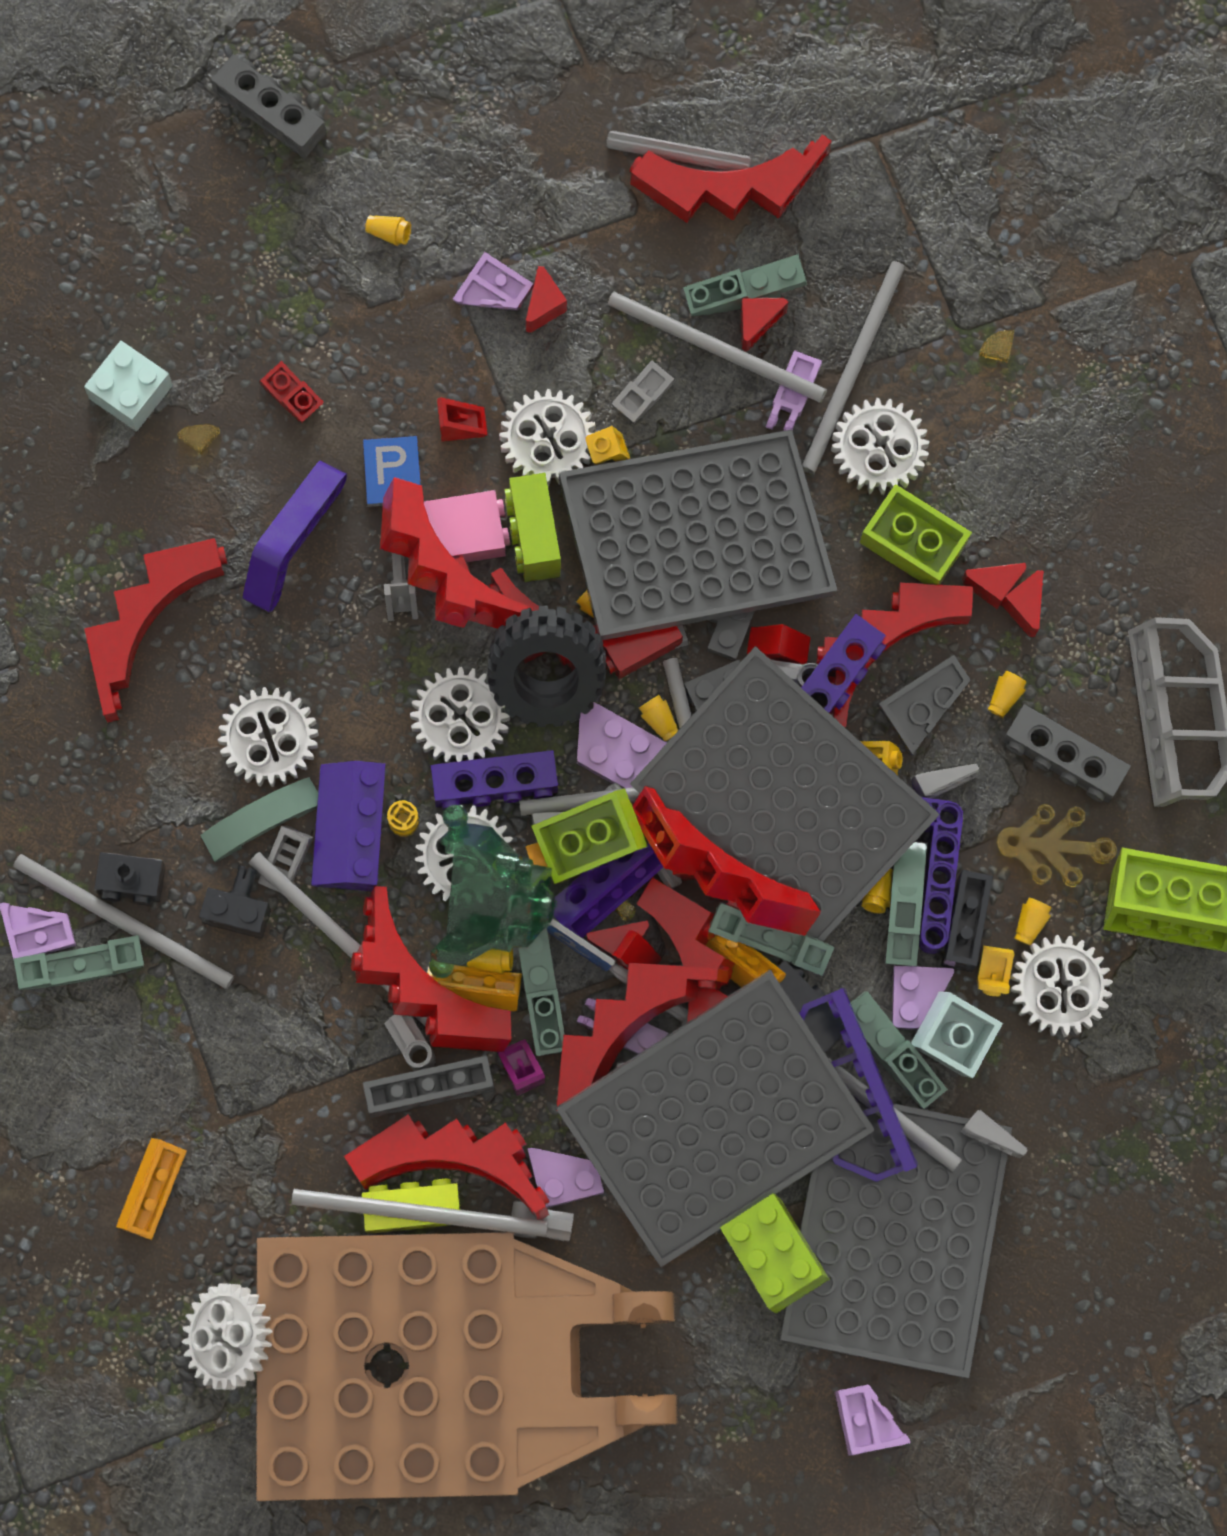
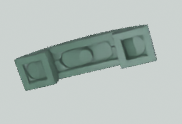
M310 777L302 779L241 808L200 836L216 863L242 849V845L290 819L294 817L298 819L317 809L318 791Z
M719 902L708 930L713 934L736 943H743L789 961L795 966L823 976L834 950V946L807 934L803 936L747 923L738 907Z
M139 935L107 941V944L49 955L40 953L14 958L19 990L84 982L144 967Z

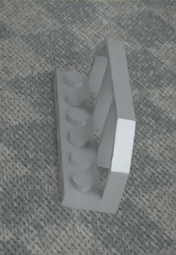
M1155 617L1128 630L1154 807H1164L1182 799L1207 800L1217 796L1227 781V704L1218 649L1190 619ZM1157 628L1179 629L1204 655L1208 678L1164 676ZM1166 687L1209 688L1216 731L1173 730ZM1174 740L1218 742L1221 769L1206 790L1182 789Z

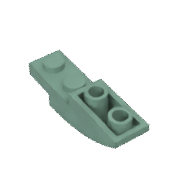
M797 254L742 273L740 269L683 287L691 315L700 316L740 309L742 298H781V293L808 284L800 257Z
M914 842L894 864L886 964L917 967L927 843Z
M547 927L516 931L536 1056L562 1052L563 1035L565 1033Z
M864 991L851 1002L871 1053L922 1109H925L948 1090L909 1040H905L868 991Z

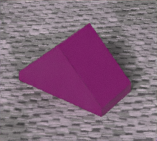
M526 1039L506 1047L504 1052H497L516 1096L545 1084V1075Z

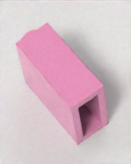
M495 490L424 501L429 522L441 543L454 559L463 556L467 563L506 556L505 546H510L508 528H502L500 518L505 517L503 500H497Z

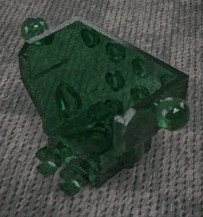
M451 805L443 813V822L448 827V832L441 837V844L445 846V853L454 855L447 934L432 949L430 956L432 959L429 962L431 974L440 979L450 976L454 965L462 966L490 949L510 952L512 947L528 948L539 934L551 925L554 911L557 907L554 894L550 891L552 868L534 865L532 859L518 855L492 827L467 823V811L460 805Z

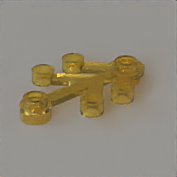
M1048 804L1040 805L1035 815L1020 828L1007 827L1000 832L997 837L998 850L1006 857H1017L1031 872L1032 878L1037 884L1047 883L1052 876V871L1049 866L1039 864L1028 850L1040 851L1063 876L1064 883L1070 887L1077 886L1081 882L1083 874L1079 868L1071 867L1059 853L1091 855L1093 860L1100 864L1109 863L1117 853L1116 844L1107 837L1099 838L1095 842L1059 840L1070 829L1080 826L1085 820V812L1080 807L1070 808L1065 818L1042 838L1029 836L1041 824H1048L1054 818L1055 811ZM1045 809L1049 811L1050 818L1043 819L1040 816V810ZM1077 812L1081 817L1080 821H1073L1070 813ZM1015 837L1018 845L1015 847L1010 846L1007 839ZM1100 845H1107L1110 848V853L1103 854L1100 851ZM1042 869L1046 871L1047 878L1040 879L1037 876V870ZM1069 872L1076 873L1078 880L1075 882L1070 881L1067 874Z

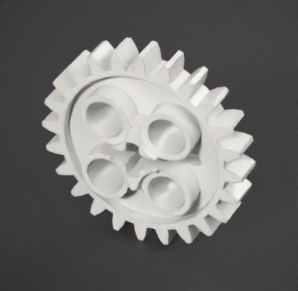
M547 389L545 397H541L536 390L533 400L527 395H523V405L514 402L513 408L515 413L506 411L508 421L501 422V429L506 432L499 433L500 441L506 442L501 445V452L508 453L505 456V462L512 463L515 461L513 472L515 473L523 469L522 476L546 473L548 486L550 485L551 478H555L560 485L558 479L559 472L583 468L581 462L590 464L591 457L587 454L590 452L585 437L593 434L591 432L595 430L596 425L595 422H588L591 418L590 411L581 413L584 403L580 402L574 406V396L571 395L564 400L562 399V391H559L556 397H552L550 389ZM549 414H558L561 420L554 423L548 421L546 417ZM534 416L540 418L546 434L549 437H553V445L558 453L563 456L562 459H558L555 455L549 439L543 438V429L534 419ZM528 427L534 429L535 434L527 437L523 436L520 431ZM571 438L575 440L576 445L565 447L561 444V441ZM545 452L550 455V458L542 462L538 461L535 455Z
M876 398L874 406H871L867 400H864L862 410L857 405H853V415L845 412L843 414L844 422H837L836 429L839 432H834L832 440L837 443L832 445L831 452L839 454L834 457L833 462L837 464L843 463L839 469V474L848 472V483L855 479L858 480V490L866 484L868 485L869 494L873 492L875 487H879L881 495H884L887 486L892 489L895 484L898 485L900 483L906 488L909 484L908 478L915 481L918 476L916 470L923 471L925 464L921 460H927L929 454L924 451V449L928 448L929 441L922 439L926 436L927 430L917 429L921 424V418L912 421L913 410L911 409L903 413V403H900L895 409L892 407L891 399L887 401L886 406L881 405L879 398ZM880 422L888 423L892 429L889 431H882L878 428L877 424ZM868 425L871 428V432L864 426ZM860 437L867 444L865 446H857L853 443L852 439ZM902 446L907 449L908 454L899 455L893 448ZM889 460L893 464H895L896 467H891V465L889 464ZM877 461L882 464L883 469L875 471L870 468L869 463Z
M459 667L457 675H453L450 668H447V677L442 678L440 674L435 673L436 683L433 684L425 680L427 691L417 690V695L422 700L412 701V707L419 711L410 713L412 720L419 721L411 725L413 732H421L416 736L417 743L426 741L423 751L426 753L434 749L433 759L437 760L441 755H444L445 763H450L452 758H456V762L463 761V758L474 760L473 756L476 755L480 759H484L485 750L494 754L496 751L493 742L503 744V738L499 733H508V727L501 722L509 721L510 716L502 712L505 709V705L500 707L495 702L494 694L490 692L489 686L486 684L487 674L484 673L477 679L475 678V669L473 668L468 676L464 675L462 667ZM458 690H464L469 694L468 698L461 702L454 700L452 695ZM446 698L459 715L465 712L466 722L477 730L480 735L475 736L462 719L459 718L455 721L454 711L441 702L440 699ZM435 711H443L447 715L442 722H434L430 716ZM480 711L487 712L490 715L489 720L484 723L475 721L473 717ZM456 732H464L467 734L468 739L464 743L457 744L452 741L451 737Z
M263 687L262 696H257L254 690H250V700L247 701L240 695L241 705L239 707L234 704L229 705L233 715L223 714V719L228 725L219 726V731L226 734V736L218 738V742L220 745L227 747L220 751L222 757L231 756L226 761L228 768L237 765L234 771L237 777L246 772L245 781L247 783L253 777H256L258 786L261 787L264 779H268L271 787H274L275 779L280 778L281 782L285 785L287 783L286 775L290 774L297 779L296 769L298 767L302 770H307L304 759L314 760V755L309 749H317L318 744L316 741L311 740V738L319 736L318 730L310 728L316 724L315 718H306L311 711L309 707L300 709L302 705L301 698L291 702L292 694L290 691L284 697H280L279 688L274 690L273 695H269L266 687ZM260 712L264 714L270 734L272 735L279 756L278 762L273 760L258 718V713ZM276 712H282L286 715L285 720L280 724H274L270 721L271 716ZM252 722L257 725L256 730L251 734L241 732L242 726L246 723ZM286 740H292L296 743V747L290 752H284L280 749L281 744ZM255 751H265L267 753L266 758L262 762L252 761L251 756Z
M459 805L458 814L455 815L450 808H447V818L444 819L437 813L436 819L438 824L435 826L427 822L426 825L431 832L429 834H419L426 841L425 844H419L415 847L423 851V855L416 857L415 861L422 862L425 865L418 870V874H428L429 877L423 883L424 885L435 884L432 891L434 895L441 890L444 891L443 901H447L453 895L455 905L460 903L462 897H465L467 904L471 905L473 897L477 896L478 900L483 903V893L487 892L494 897L495 893L492 887L495 885L500 888L505 887L500 880L502 876L511 878V874L505 868L506 866H514L515 862L507 859V855H511L516 851L515 849L507 848L506 844L510 843L513 838L502 836L507 829L506 825L499 828L495 826L499 817L495 816L490 821L487 820L488 810L486 809L479 816L476 815V806L474 805L469 813H465L463 806ZM471 827H479L483 831V839L478 844H471L466 839V833ZM445 837L452 839L454 842V850L447 855L440 854L437 850L438 841ZM486 844H491L492 846L490 850L472 855L470 857L471 862L465 864L463 860H458L443 867L439 865V862L460 855V848L466 847L468 851H471ZM482 856H489L494 861V867L489 873H481L477 869V861ZM455 866L461 867L465 872L464 880L459 884L451 883L447 877L448 871Z
M1056 935L1053 944H1050L1049 940L1045 937L1041 941L1042 948L1033 943L1030 946L1032 954L1026 951L1021 954L1022 959L1026 963L1016 962L1014 965L1021 973L1012 974L1010 978L1018 982V985L1010 989V992L1019 993V997L1013 1001V1004H1023L1024 1008L1019 1012V1015L1022 1016L1029 1013L1031 1017L1027 1024L1031 1025L1035 1021L1039 1022L1038 1032L1040 1033L1047 1026L1050 1027L1051 1036H1054L1058 1029H1061L1063 1037H1067L1070 1028L1078 1035L1081 1033V1024L1087 1029L1093 1026L1090 1017L1096 1021L1102 1018L1097 1009L1106 1010L1109 1007L1102 999H1108L1112 996V993L1104 990V988L1110 986L1113 982L1103 978L1110 969L1099 967L1104 958L1103 956L1096 959L1092 957L1095 950L1094 947L1087 951L1083 950L1084 940H1081L1074 946L1072 936H1069L1065 943H1062L1059 935ZM1057 959H1060L1062 962V985L1068 986L1063 992L1066 1013L1061 1012V989L1055 987V984L1060 979L1059 969L1056 964ZM1076 963L1080 965L1082 976L1075 977L1071 975L1068 971V964ZM1037 966H1048L1052 973L1051 978L1044 979L1040 977L1037 973ZM1074 993L1082 995L1085 998V1007L1079 1008L1074 1006L1071 1001V995ZM1043 995L1050 996L1055 1003L1054 1009L1048 1010L1043 1008L1040 1003V997Z
M218 1284V1287H208V1293L199 1294L201 1303L192 1302L191 1305L195 1313L186 1314L191 1324L190 1326L183 1327V1330L189 1333V1337L182 1340V1343L189 1345L190 1349L184 1353V1357H192L193 1360L188 1367L189 1369H197L195 1378L204 1379L203 1385L213 1386V1389L235 1390L236 1387H245L246 1381L255 1380L253 1371L263 1370L259 1361L268 1360L269 1358L263 1351L264 1347L272 1346L269 1341L265 1340L266 1336L272 1333L271 1329L265 1328V1324L270 1320V1316H262L266 1305L257 1304L259 1295L250 1294V1288H242L240 1284Z

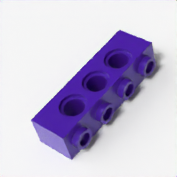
M855 614L801 688L811 697L814 695L824 696L827 700V706L824 709L829 714L835 707L840 710L850 697L846 691L851 684L859 685L867 674L868 670L864 668L871 658L876 661L886 648V645L882 643L886 635ZM850 646L860 647L863 651V657L856 661L849 659L846 655V650ZM831 671H841L845 675V681L841 685L831 684L827 677Z
M553 750L431 765L436 808L442 807L444 811H447V808L457 810L459 805L473 803L476 807L491 805V801L503 800L504 803H516L522 801V797L534 796V799L552 797L553 793H558ZM528 772L533 775L534 780L530 784H521L517 780L518 775ZM492 776H499L504 781L498 788H491L486 782ZM460 780H469L472 782L473 787L467 792L459 791L456 788V784Z
M646 839L648 847L581 874L550 901L546 908L560 924L583 938L658 873L663 866Z

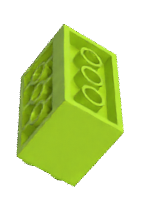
M1122 848L1111 873L1103 930L1227 952V866Z

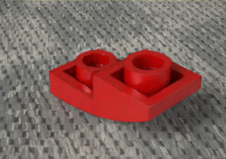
M282 361L259 381L301 423L324 403Z
M631 929L613 953V956L627 970L629 963L659 964L661 961L655 949L638 932Z

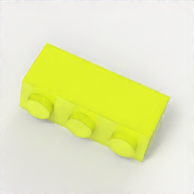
M451 1179L433 1180L432 1186L419 1187V1182L400 1184V1189L388 1190L387 1185L368 1187L369 1192L362 1193L364 1198L460 1210L457 1183L451 1184ZM364 1214L366 1234L450 1226L448 1224Z

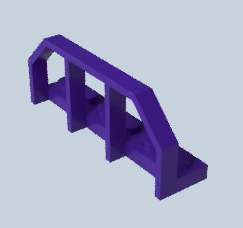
M839 989L803 1004L800 1015L804 1021L809 1009L825 1002L829 1003L835 1019L841 1017L845 1029L841 1030L843 1040L847 1048L853 1047L855 1052L831 1063L834 1067L853 1060L859 1077L865 1076L870 1087L865 1092L871 1107L863 1110L866 1116L880 1111L882 1118L877 1120L884 1138L890 1136L894 1148L890 1149V1153L896 1166L880 1173H875L842 1159L839 1154L832 1158L834 1163L876 1182L899 1172H906L916 1168L918 1165L917 1160L893 1107V1102L885 1088L871 1054V1049L866 1042L847 996L846 989Z

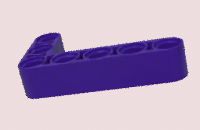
M319 461L254 547L242 599L269 613L274 610L283 591L289 561L342 491L347 480L346 473L322 461Z
M922 797L939 814L949 812L955 818V823L946 824L939 815L924 831L930 833L922 899L919 947L924 953L936 954L944 948L949 938L963 811L955 802ZM947 842L951 846L952 852L949 854L940 853L936 843ZM936 871L944 872L948 877V883L938 884L933 879V873ZM932 901L940 902L944 907V913L934 914L929 908V903ZM929 931L936 932L941 938L940 944H930L927 942L925 934Z

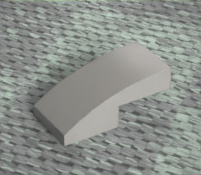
M651 360L634 382H629L612 402V405L633 423H636L672 386L675 379Z

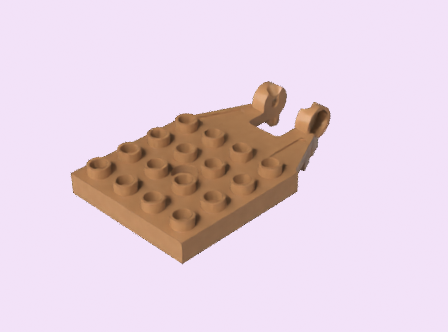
M514 1233L257 1238V1295H259L257 1304L266 1305L262 1316H270V1320L265 1324V1328L272 1330V1333L267 1335L265 1339L272 1346L264 1347L263 1351L269 1358L268 1360L259 1361L263 1370L257 1371V1501L518 1495V1488L645 1426L678 1424L677 1395L648 1396L647 1394H642V1396L626 1395L582 1398L580 1383L579 1331L581 1327L631 1324L641 1325V1328H646V1325L675 1322L673 1292H634L614 1281L515 1240ZM385 1344H391V1349L402 1355L404 1362H409V1368L404 1370L403 1375L398 1381L391 1383L390 1388H384V1384L378 1382L372 1376L370 1370H366V1363H370L372 1357L378 1351L384 1349Z

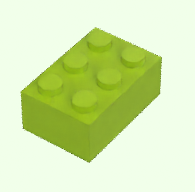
M546 473L509 478V489H504L507 516H513L509 520L512 545L518 544V546L514 547L517 573H523L525 582L560 577L561 558Z
M895 484L864 529L859 543L923 584L940 585L967 545L972 532Z
M625 788L608 793L531 826L554 884L648 847Z
M774 1193L720 1227L768 1309L774 1313H778L830 1280L784 1203Z

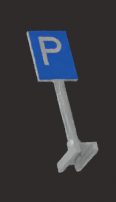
M417 436L363 440L368 507L383 506V497L394 477L421 485ZM392 553L394 580L391 581V584H384L388 621H394V612L407 611L412 612V619H418L415 586L407 584L405 558L402 555Z
M551 920L547 926L549 934L604 971L610 970L618 980L627 985L628 970L626 968L615 965L614 959L556 920ZM681 1005L666 1010L667 1013L681 1021L682 1026L687 1023L688 1010Z

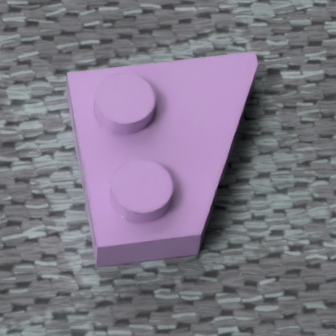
M484 252L453 300L457 304L518 311L533 290L534 284Z
M893 967L892 1023L897 1029H919L939 991H945L954 974V968Z
M536 1148L528 1149L536 1185L542 1188L550 1203L546 1204L547 1208L604 1194L600 1175L590 1160Z
M869 1385L835 1391L848 1456L910 1443L909 1437L906 1433L903 1434L892 1420L894 1417L886 1407L880 1404L878 1396Z

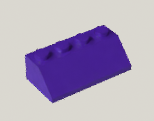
M347 761L320 765L311 886L372 892L374 886H377L385 763Z

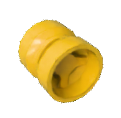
M406 800L394 802L389 807L387 820L391 831L400 837L412 835L419 826L416 807Z

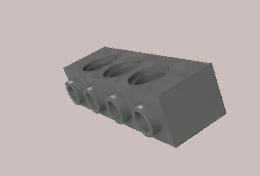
M233 54L211 78L214 93L305 159L326 135L325 119L315 109L308 110L304 107L301 100L292 92L286 93L281 90L278 83L269 75L264 77L257 72L256 67L246 58L241 60ZM245 85L255 86L249 91L242 90V87ZM271 101L277 103L276 106L271 108L264 106L267 102ZM292 118H297L300 120L297 124L294 125L287 123V121Z
M1025 704L1002 741L1007 744L1006 748L1010 752L1018 756L1024 754L1034 760L1033 764L1039 769L1055 772L1060 775L1059 778L1062 782L1072 787H1076V785L1087 791L1088 797L1100 803L1103 801L1106 803L1110 802L1131 767L1129 764ZM1031 736H1041L1045 740V746H1035L1031 741ZM1061 750L1067 751L1071 755L1072 761H1061L1057 752ZM1093 766L1096 768L1098 777L1091 778L1087 776L1084 767Z
M487 1055L363 1082L371 1118L494 1091Z

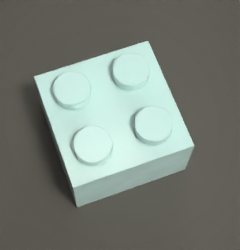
M120 340L85 384L84 388L91 401L137 432L173 385L168 372Z
M939 991L911 1043L916 1050L959 1075L974 1078L1003 1023L954 994Z

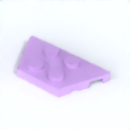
M593 703V709L588 714L580 713L577 764L612 784L618 783L622 789L632 788L630 783L667 744V742L597 703Z

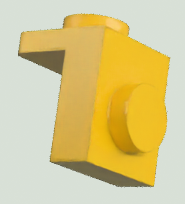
M983 945L976 982L978 989L982 990L984 994L989 996H1001V993L1009 994V980L1014 950Z

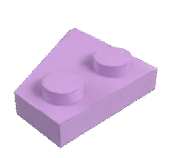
M8 903L0 904L13 960L14 958L40 953L49 954L76 946L70 919L67 914L54 911L46 912L31 907L12 906Z

